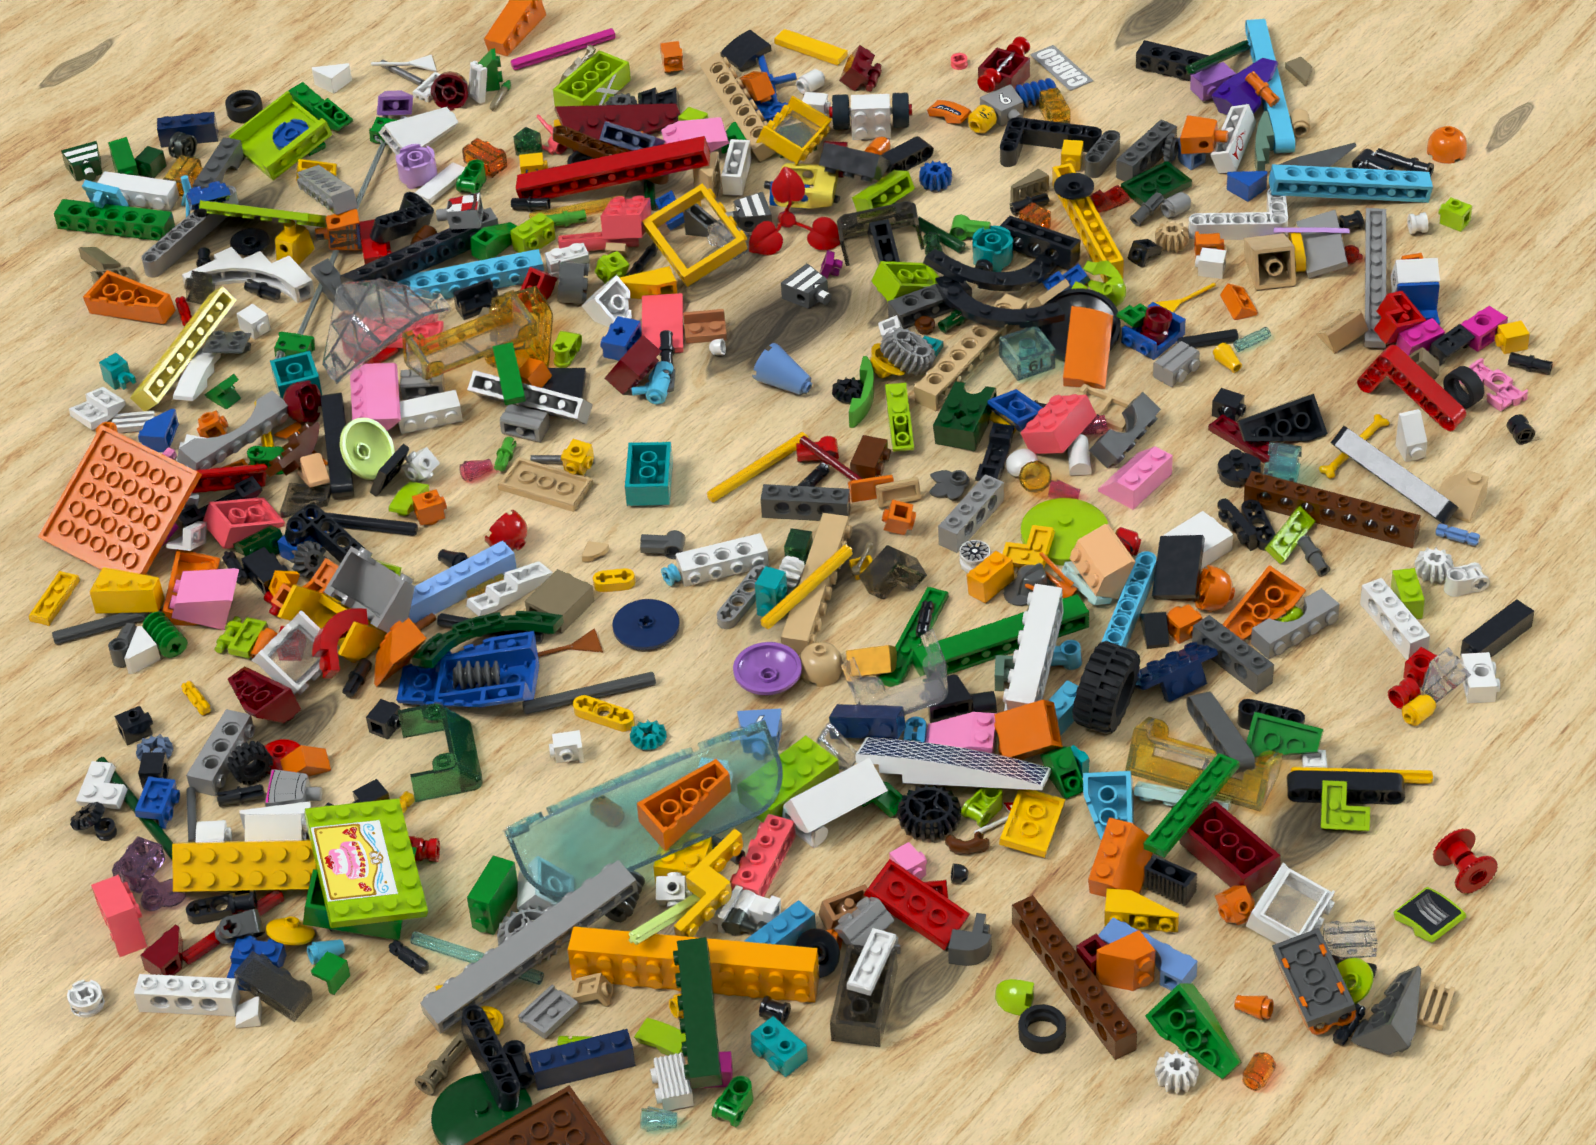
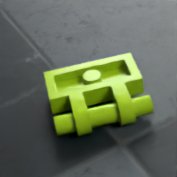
M235 616L225 626L226 631L217 639V645L214 650L217 653H222L224 649H228L230 655L249 659L260 631L268 628L267 621L246 617L245 621L241 623V618Z

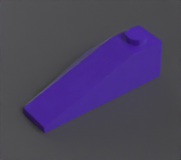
M1261 58L1224 81L1211 95L1218 112L1228 115L1232 106L1249 104L1254 114L1260 107L1261 96L1255 93L1256 91L1245 78L1250 72L1255 71L1261 80L1268 83L1275 73L1278 62Z

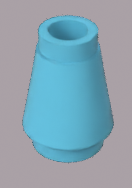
M339 939L312 942V945L307 946L310 963L312 965L317 964L327 951L337 956L344 954L345 947L343 941Z

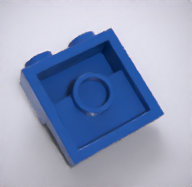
M220 181L208 184L209 187L201 189V186L189 189L190 192L186 194L190 211L200 209V200L218 203L229 201L231 195L229 187H226L225 183L220 184Z
M246 936L244 939L237 938L230 956L232 964L227 978H236L239 990L274 994L287 956L284 944L278 943L271 938L267 942L258 941L253 936Z

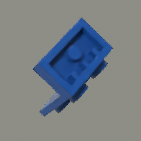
M1439 282L1397 284V292L1403 291L1426 321L1433 318L1440 326L1437 312Z

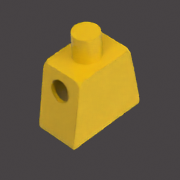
M291 220L290 223H283L284 230L275 239L276 260L278 261L290 256L300 265L315 248L308 229L295 224V221Z

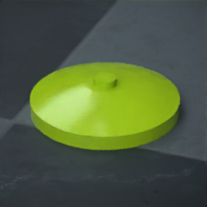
M1073 498L1051 499L1037 504L1026 513L1021 523V540L1023 544H1027L1032 525L1053 527L1055 534L1048 558L1055 565L1064 566L1065 562L1071 561V551L1075 547L1077 540L1104 524H1108V521L1097 507L1088 502Z

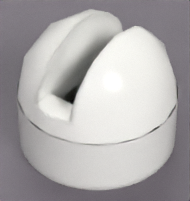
M715 339L710 343L709 350L713 355H725L726 345L724 339Z

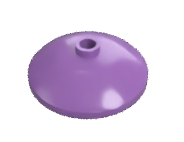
M762 642L747 647L739 653L733 664L734 678L739 686L748 692L758 695H774L788 690L798 681L802 671L801 660L798 654L792 648L776 642Z

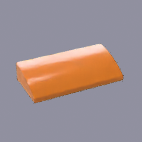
M1071 306L1063 386L1082 387L1083 384H1087L1092 388H1106L1113 315L1095 309Z
M177 549L162 611L174 625H200L172 618L173 609L169 607L172 595L177 596V593L173 592L176 579L181 580L183 571L218 569L220 558Z

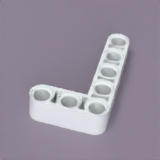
M1269 188L1267 192V212L1192 214L1189 217L1188 224L1189 237L1195 240L1196 231H1199V234L1220 233V239L1244 240V238L1283 233L1287 236V232L1274 233V228H1287L1288 226L1286 196L1272 195Z

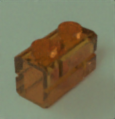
M476 138L471 141V144H467L462 149L464 163L467 164L475 159L482 160L486 174L492 178L499 171L501 172L507 168V155L505 151L492 146L488 141L484 142Z

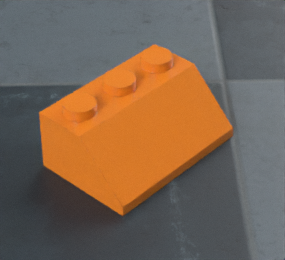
M410 618L403 623L400 620L390 628L391 631L384 636L385 639L379 644L381 648L376 653L374 684L376 687L412 660L411 657L427 639Z
M1109 818L1088 878L1089 893L1106 897L1108 888L1132 890L1140 894L1144 882V867L1153 856V853L1145 850L1143 843L1150 835L1133 823Z

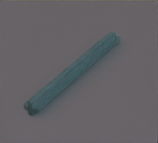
M414 931L410 938L411 944L470 963H476L485 954ZM531 968L518 978L540 985L543 981L544 973Z

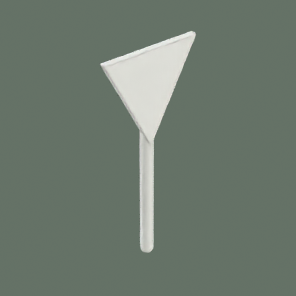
M432 55L409 62L371 63L372 66L412 65L436 72Z

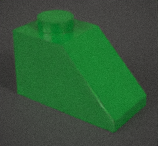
M127 137L108 142L115 173L139 176Z

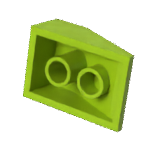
M880 261L871 282L888 303L890 300L934 285L935 278L939 276L932 268L923 263Z

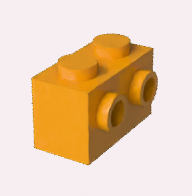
M997 551L986 557L966 575L968 594L987 603L1014 580L1013 559Z

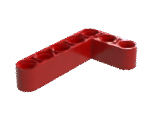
M1396 345L1388 346L1357 380L1360 390L1365 393H1371L1388 376L1447 431H1453L1467 416L1463 406Z

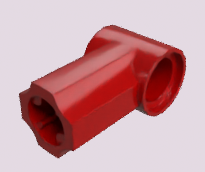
M824 436L819 442H814L834 458L839 459L838 442L835 437ZM801 443L796 444L797 462L821 460L828 464Z

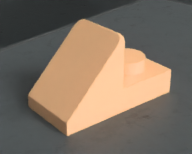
M320 453L300 458L301 466L297 468V474L309 487L330 483V478Z

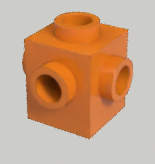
M217 410L206 412L198 419L199 427L197 431L200 437L212 438L228 434L227 427H229L225 416H220Z
M1234 885L1215 895L1219 906L1218 912L1226 923L1241 925L1248 922L1249 916L1255 908V901L1252 895L1248 893L1246 886Z

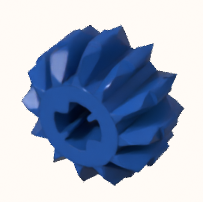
M941 161L925 163L923 167H920L919 171L920 185L926 190L930 189L931 192L934 190L939 192L940 189L946 190L947 186H950L952 182L951 167H948L947 163H941Z

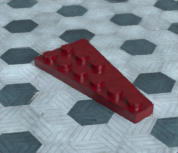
M676 104L555 106L554 109L561 125L598 140L600 139L605 121L638 132L643 131V133L650 135L677 122L678 117L681 115Z

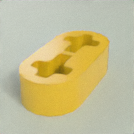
M627 568L598 571L593 575L594 589L598 592L629 590L635 585L634 572Z

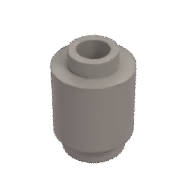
M1179 192L1163 201L1160 206L1161 211L1165 217L1174 218L1190 209L1191 199L1187 194Z

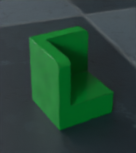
M328 951L311 970L312 976L327 982L328 991L332 995H335L350 977L347 960Z

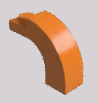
M325 558L312 579L302 587L324 593L339 566ZM283 583L271 602L282 608L291 588Z

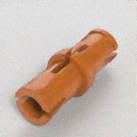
M1255 71L1250 72L1246 76L1245 80L1254 88L1255 93L1261 96L1270 107L1275 106L1279 102L1280 98L1269 88L1270 85L1261 80Z

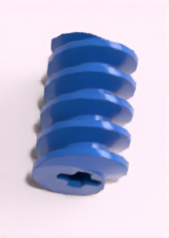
M1046 78L1045 81L1042 79L1038 82L1032 81L1030 84L1024 83L1023 86L1018 84L1015 88L1026 108L1029 107V101H1031L1033 106H1036V100L1041 105L1043 104V98L1046 99L1047 103H1050L1051 97H1053L1054 101L1058 100L1056 84L1050 78Z

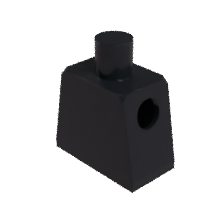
M941 670L931 674V679L925 682L930 723L972 712V697L958 675L945 676Z

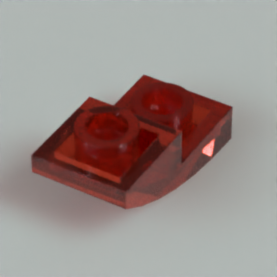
M1119 185L1114 186L1105 193L1099 189L1089 196L1098 212L1114 209L1130 201L1129 195Z

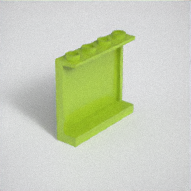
M286 91L229 135V138L241 140L244 157L270 179L275 180L297 163L298 159H302L333 134L323 118L320 120L316 119L293 100L289 91ZM300 119L306 122L309 127L306 131L281 150L276 148L272 137L275 129L281 123L291 122L290 120Z

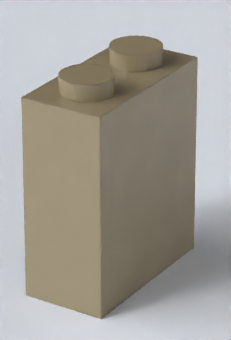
M557 569L525 600L526 611L563 615L564 623L557 630V632L562 634L594 602L593 586L588 582H583L573 577L569 573Z

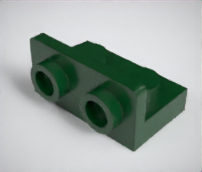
M270 525L233 545L236 552L244 555V557L263 547L270 554L274 553L277 555L280 553L277 541L283 535L280 529Z

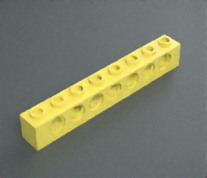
M223 286L206 298L131 395L130 399L143 411L151 409L160 402L237 301Z

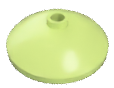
M363 417L350 421L342 430L340 450L346 465L357 476L366 480H375L379 469L395 453L390 435L381 424L373 419Z

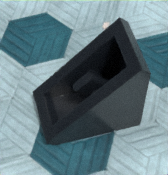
M1166 612L1140 613L1139 617L1146 649L1169 647Z

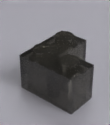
M886 545L859 575L868 593L883 600L897 585L913 591L927 576L916 557L889 545Z

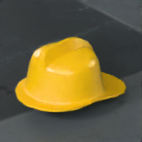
M881 343L872 346L870 362L873 372L878 377L885 378L892 374L899 376L905 374L906 371H901L900 368L894 367V364L889 363L888 359L884 358L883 353L880 351Z

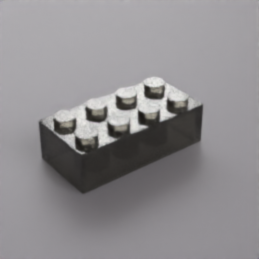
M848 944L830 1020L831 1041L881 1047L898 969L897 950H891L870 996L847 989V982L864 948L861 945Z

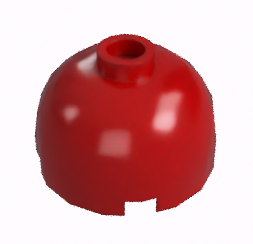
M511 510V515L506 512L490 527L489 531L492 532L490 537L485 536V542L490 547L504 541L512 551L515 549L519 551L526 544L525 538L528 527L526 521L517 511Z

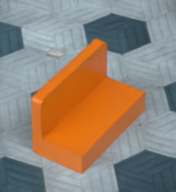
M893 475L849 481L848 489H850L851 502L877 499L875 485L894 482Z

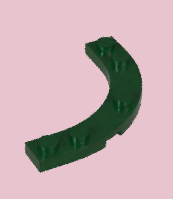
M516 611V615L501 616L500 612L464 620L452 625V630L443 635L437 633L430 638L411 657L412 664L423 668H433L454 647L467 640L489 633L524 630L555 634L564 623L563 615L535 611Z

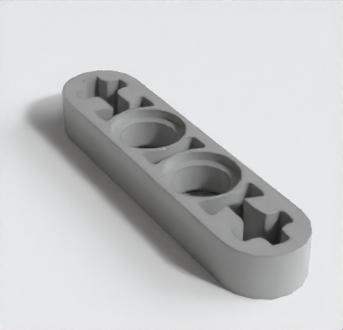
M758 565L752 568L718 610L717 624L720 628L731 629L735 627L756 601L755 590L753 592H746L744 590L746 588L755 589L757 576H760L765 565ZM735 602L744 603L742 606L733 605Z

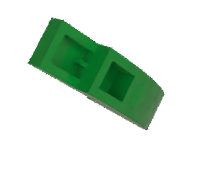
M304 82L288 90L295 102L316 119L320 120L323 118L331 130L339 131L353 122V119L329 98L322 99Z

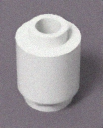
M813 69L800 76L799 80L796 81V86L802 94L813 92L824 86L825 76L821 71Z

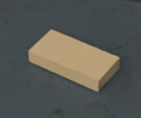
M918 477L875 485L879 508L890 506L892 499L905 503L921 499Z

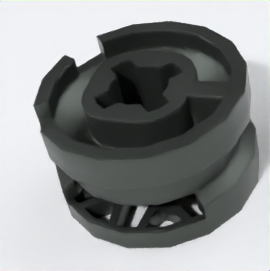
M176 132L169 142L168 151L170 156L186 162L190 161L195 155L197 140L194 136Z

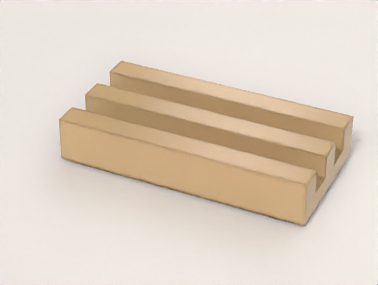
M1431 981L1417 1024L1442 1031L1455 994V987L1451 986L1450 989L1445 988L1446 985L1440 984V986H1436V982ZM1435 992L1437 996L1429 1020H1425L1433 993ZM1446 995L1447 999L1445 1001L1439 1022L1435 1023L1434 1020L1442 996Z

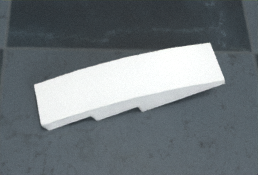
M201 348L186 367L173 394V399L194 401L207 388V379L214 373V364L221 358V353H202L203 348Z
M539 561L505 572L504 580L487 585L485 593L468 598L466 606L478 616L490 614L533 591L545 582L553 572Z

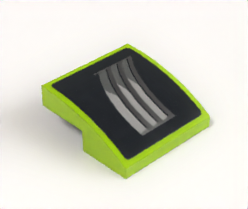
M1429 887L1424 888L1393 912L1396 921L1413 927L1415 936L1431 943L1466 918V913L1454 902Z

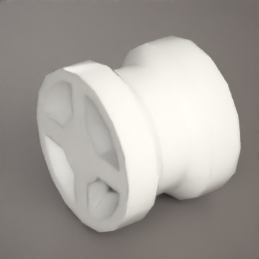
M1425 212L1419 215L1408 214L1407 224L1410 234H1415L1417 231L1422 233L1428 232V218Z

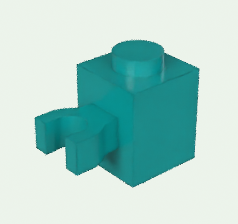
M114 353L99 362L103 380L114 390L120 387L123 390L126 389V384L129 382L132 384L136 383L135 376L130 373L128 362L119 354Z

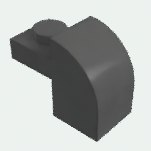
M976 913L972 932L952 930L948 947L949 964L972 966L985 961L992 951L990 925L986 924V914Z

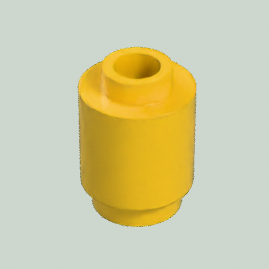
M1427 694L1419 695L1403 706L1402 717L1406 723L1417 726L1434 713L1436 703Z

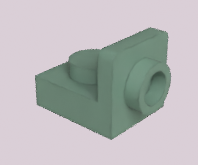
M995 656V691H1004V682H1008L1009 671L1014 669L1015 666L1013 656Z

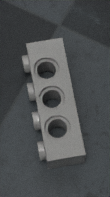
M985 474L938 526L939 545L958 553L962 544L967 542L1003 503L1004 482Z
M228 709L224 711L186 775L189 787H194L198 793L216 796L220 788L224 787L226 778L230 773L227 763H229L228 757H233L231 752H236L237 746L243 747V743L248 742L254 736L255 725H253L250 714Z

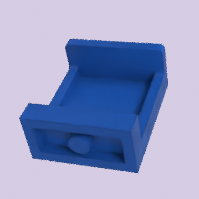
M1152 302L1151 304L1148 305V308L1151 307V306H1160V305H1158V304ZM1171 312L1173 318L1168 329L1167 339L1160 345L1140 334L1142 326L1122 327L1121 343L1155 360L1176 343L1179 337L1185 335L1186 319Z

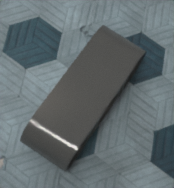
M1105 131L1085 156V175L1090 178L1100 177L1120 152V133L1118 131Z

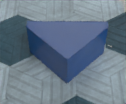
M1267 171L1227 172L1226 188L1229 192L1249 202L1267 189Z

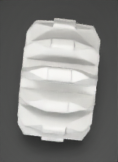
M1427 547L1425 551H1420L1414 565L1417 576L1422 577L1423 582L1429 580L1431 584L1434 581L1441 584L1446 579L1447 570L1454 566L1451 555L1446 554L1445 550L1439 551L1437 547L1434 550Z
M793 556L784 557L779 567V570L786 571L788 594L799 585L805 567L804 561Z
M1177 1049L1174 1054L1166 1051L1164 1057H1159L1155 1068V1076L1159 1086H1165L1166 1092L1173 1089L1176 1094L1181 1089L1188 1092L1190 1087H1195L1197 1076L1199 1075L1195 1058H1189L1187 1052L1181 1055Z

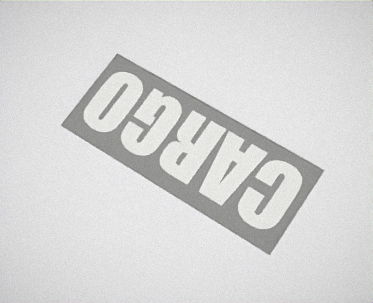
M1054 45L1030 54L1070 91L1094 81Z

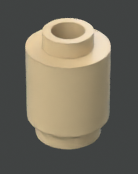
M1303 109L1294 110L1290 114L1293 133L1296 137H1305L1310 131L1309 114Z

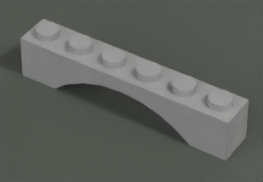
M270 391L257 399L255 409L246 423L225 435L212 438H194L178 449L177 462L193 470L210 469L215 464L223 462L231 454L240 451L242 447L253 443L258 437L269 433L277 425L285 423L289 416L287 414L288 405L275 392Z

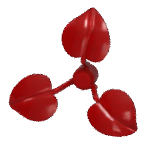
M783 167L774 179L771 191L773 197L778 202H788L785 211L778 215L777 228H775L771 221H763L755 227L749 240V252L763 255L777 253L783 244V237L778 231H780L781 227L790 228L793 225L810 231L807 235V242L813 248L829 250L841 244L842 238L837 224L828 217L817 218L814 220L812 227L797 222L795 215L789 212L792 201L803 199L805 185L801 177L794 170Z

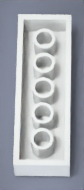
M1035 584L1033 592L1028 594L1027 605L1029 610L1024 611L1022 624L1025 625L1024 630H1020L1018 634V644L1020 646L1019 650L1015 649L1013 663H1015L1014 669L1009 671L1008 683H1010L1009 689L1005 688L1003 702H1005L1004 711L1043 700L1064 613L1062 588Z

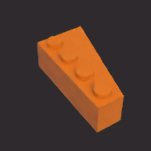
M509 0L484 38L488 51L495 48L496 54L508 56L546 16L542 0Z
M108 270L83 296L90 314L165 324L176 311L170 294Z
M714 759L637 803L639 822L663 850L666 851L731 792L730 773L717 759Z

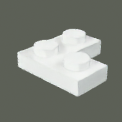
M92 761L76 802L80 806L99 802L105 808L120 809L128 789L124 784L110 783L116 768L112 763Z

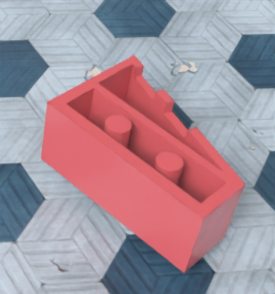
M119 875L92 884L91 887L105 924L111 932L110 935L115 943L119 957L146 948L147 944L138 918L142 917V914L127 881L122 883Z

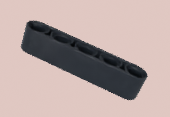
M1297 770L1287 775V796L1293 802L1321 803L1323 780L1347 782L1346 804L1395 805L1405 800L1404 777L1399 773Z
M469 1005L462 1012L461 1031L496 1105L504 1111H512L519 1105L520 1082L485 1011L480 1006Z

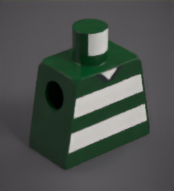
M97 141L61 150L64 165L76 181L84 179L94 181L96 176L103 173Z

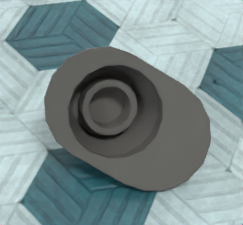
M1038 563L1021 567L1016 578L1005 587L1003 592L1004 598L1012 605H1027L1028 594L1033 591L1025 588V584L1052 586V581L1047 578L1043 565Z

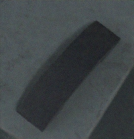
M993 423L989 435V444L983 462L979 465L975 481H980L985 474L1000 480L1009 455L1014 425Z
M251 476L235 484L234 492L216 501L257 498L263 490L255 478ZM193 504L183 509L178 519L184 527L197 521H203L208 505L198 509Z

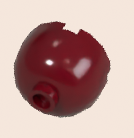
M448 71L436 77L431 85L430 93L438 107H447L452 111L455 110L454 108L462 107L465 104L469 95V86L462 75L457 72Z
M309 380L291 384L284 393L283 400L288 405L287 414L292 420L308 423L316 421L321 413H317L318 406H322L321 393L317 385L311 384Z

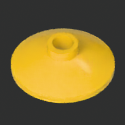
M293 916L274 919L266 926L267 935L272 940L285 945H303L312 941L315 935L312 926L303 925L302 920Z

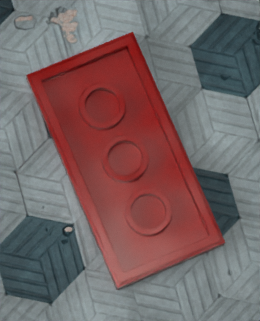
M891 859L888 860L864 893V896L868 898H878L890 914L943 950L950 943L952 930H960L970 913Z

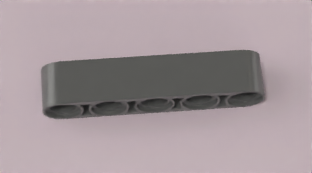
M1212 692L1188 696L1186 699L1188 712L1215 753H1220L1239 761L1240 767L1234 774L1254 769L1255 758L1251 749Z

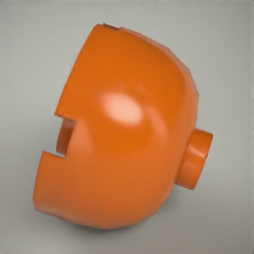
M1444 126L1434 130L1430 135L1427 143V154L1429 155L1430 153L1434 161L1451 164L1455 163L1456 159L1460 158L1461 161L1466 156L1467 140L1459 129L1452 126Z
M1207 565L1208 569L1204 568L1200 574L1199 599L1195 598L1194 602L1198 609L1216 611L1222 609L1229 600L1233 599L1235 588L1232 587L1230 576L1223 569Z

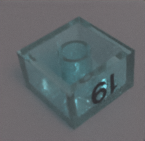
M1039 327L1026 328L999 337V356L1017 381L1055 369V348Z

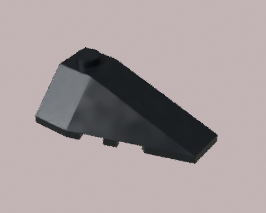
M1314 393L1237 421L1244 442L1310 441L1328 434Z

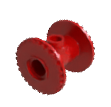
M1467 828L1454 830L1452 833L1444 836L1433 851V859L1437 865L1448 866L1454 864L1459 873L1455 879V888L1463 894L1473 893L1486 886L1493 879L1498 868L1497 861L1492 856L1477 858L1471 849L1475 844L1476 836Z

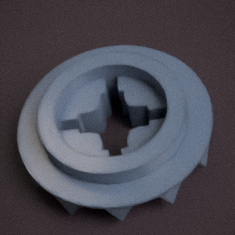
M161 734L157 737L150 735L149 739L142 738V742L137 744L136 751L139 761H141L142 753L151 752L150 749H153L155 746H158V748H155L152 752H166L168 759L173 752V745L169 738H163Z

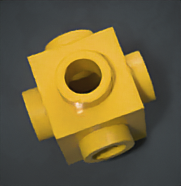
M572 439L567 449H564L561 454L564 471L584 476L587 469L592 467L594 459L592 444Z

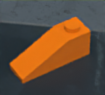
M753 71L739 77L754 101L763 103L770 100L771 95L775 94L767 72Z

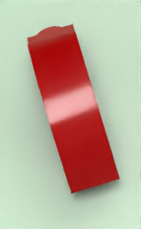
M352 608L341 611L329 619L317 633L313 643L312 657H321L319 667L323 672V679H332L340 671L337 650L338 641L346 637L353 622L368 625L367 609Z

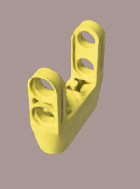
M786 163L781 167V170L783 167L794 170L801 177L804 184L814 185L813 188H805L804 195L808 197V200L805 202L792 201V208L814 209L833 206L838 171H836V174L825 172V168L813 164H797L795 166V163ZM811 171L814 176L806 178L803 172ZM774 198V202L778 206L787 207L788 202L781 203Z

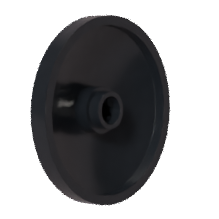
M1069 289L1058 293L1044 304L1058 302L1065 314V321L1037 327L1041 344L1055 358L1065 362L1071 306L1095 309L1113 315L1110 351L1116 345L1120 336L1121 321L1117 317L1118 310L1116 306L1105 295L1090 289Z

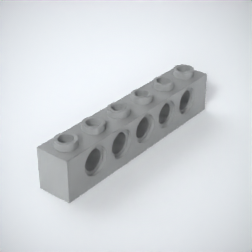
M317 165L297 172L299 176L297 183L300 190H303L337 215L358 207L353 188L322 166Z
M473 370L467 390L478 396L504 402L499 377ZM522 383L526 401L512 404L516 406L522 405L529 409L542 410L549 415L587 424L593 404L584 399Z

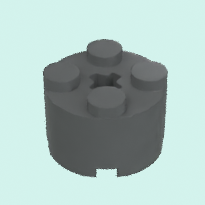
M560 262L558 302L584 304L586 302L587 292H583V290L587 291L588 278H584V276H588L589 264Z

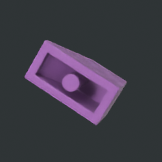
M402 90L384 91L378 96L377 115L412 114L413 95Z

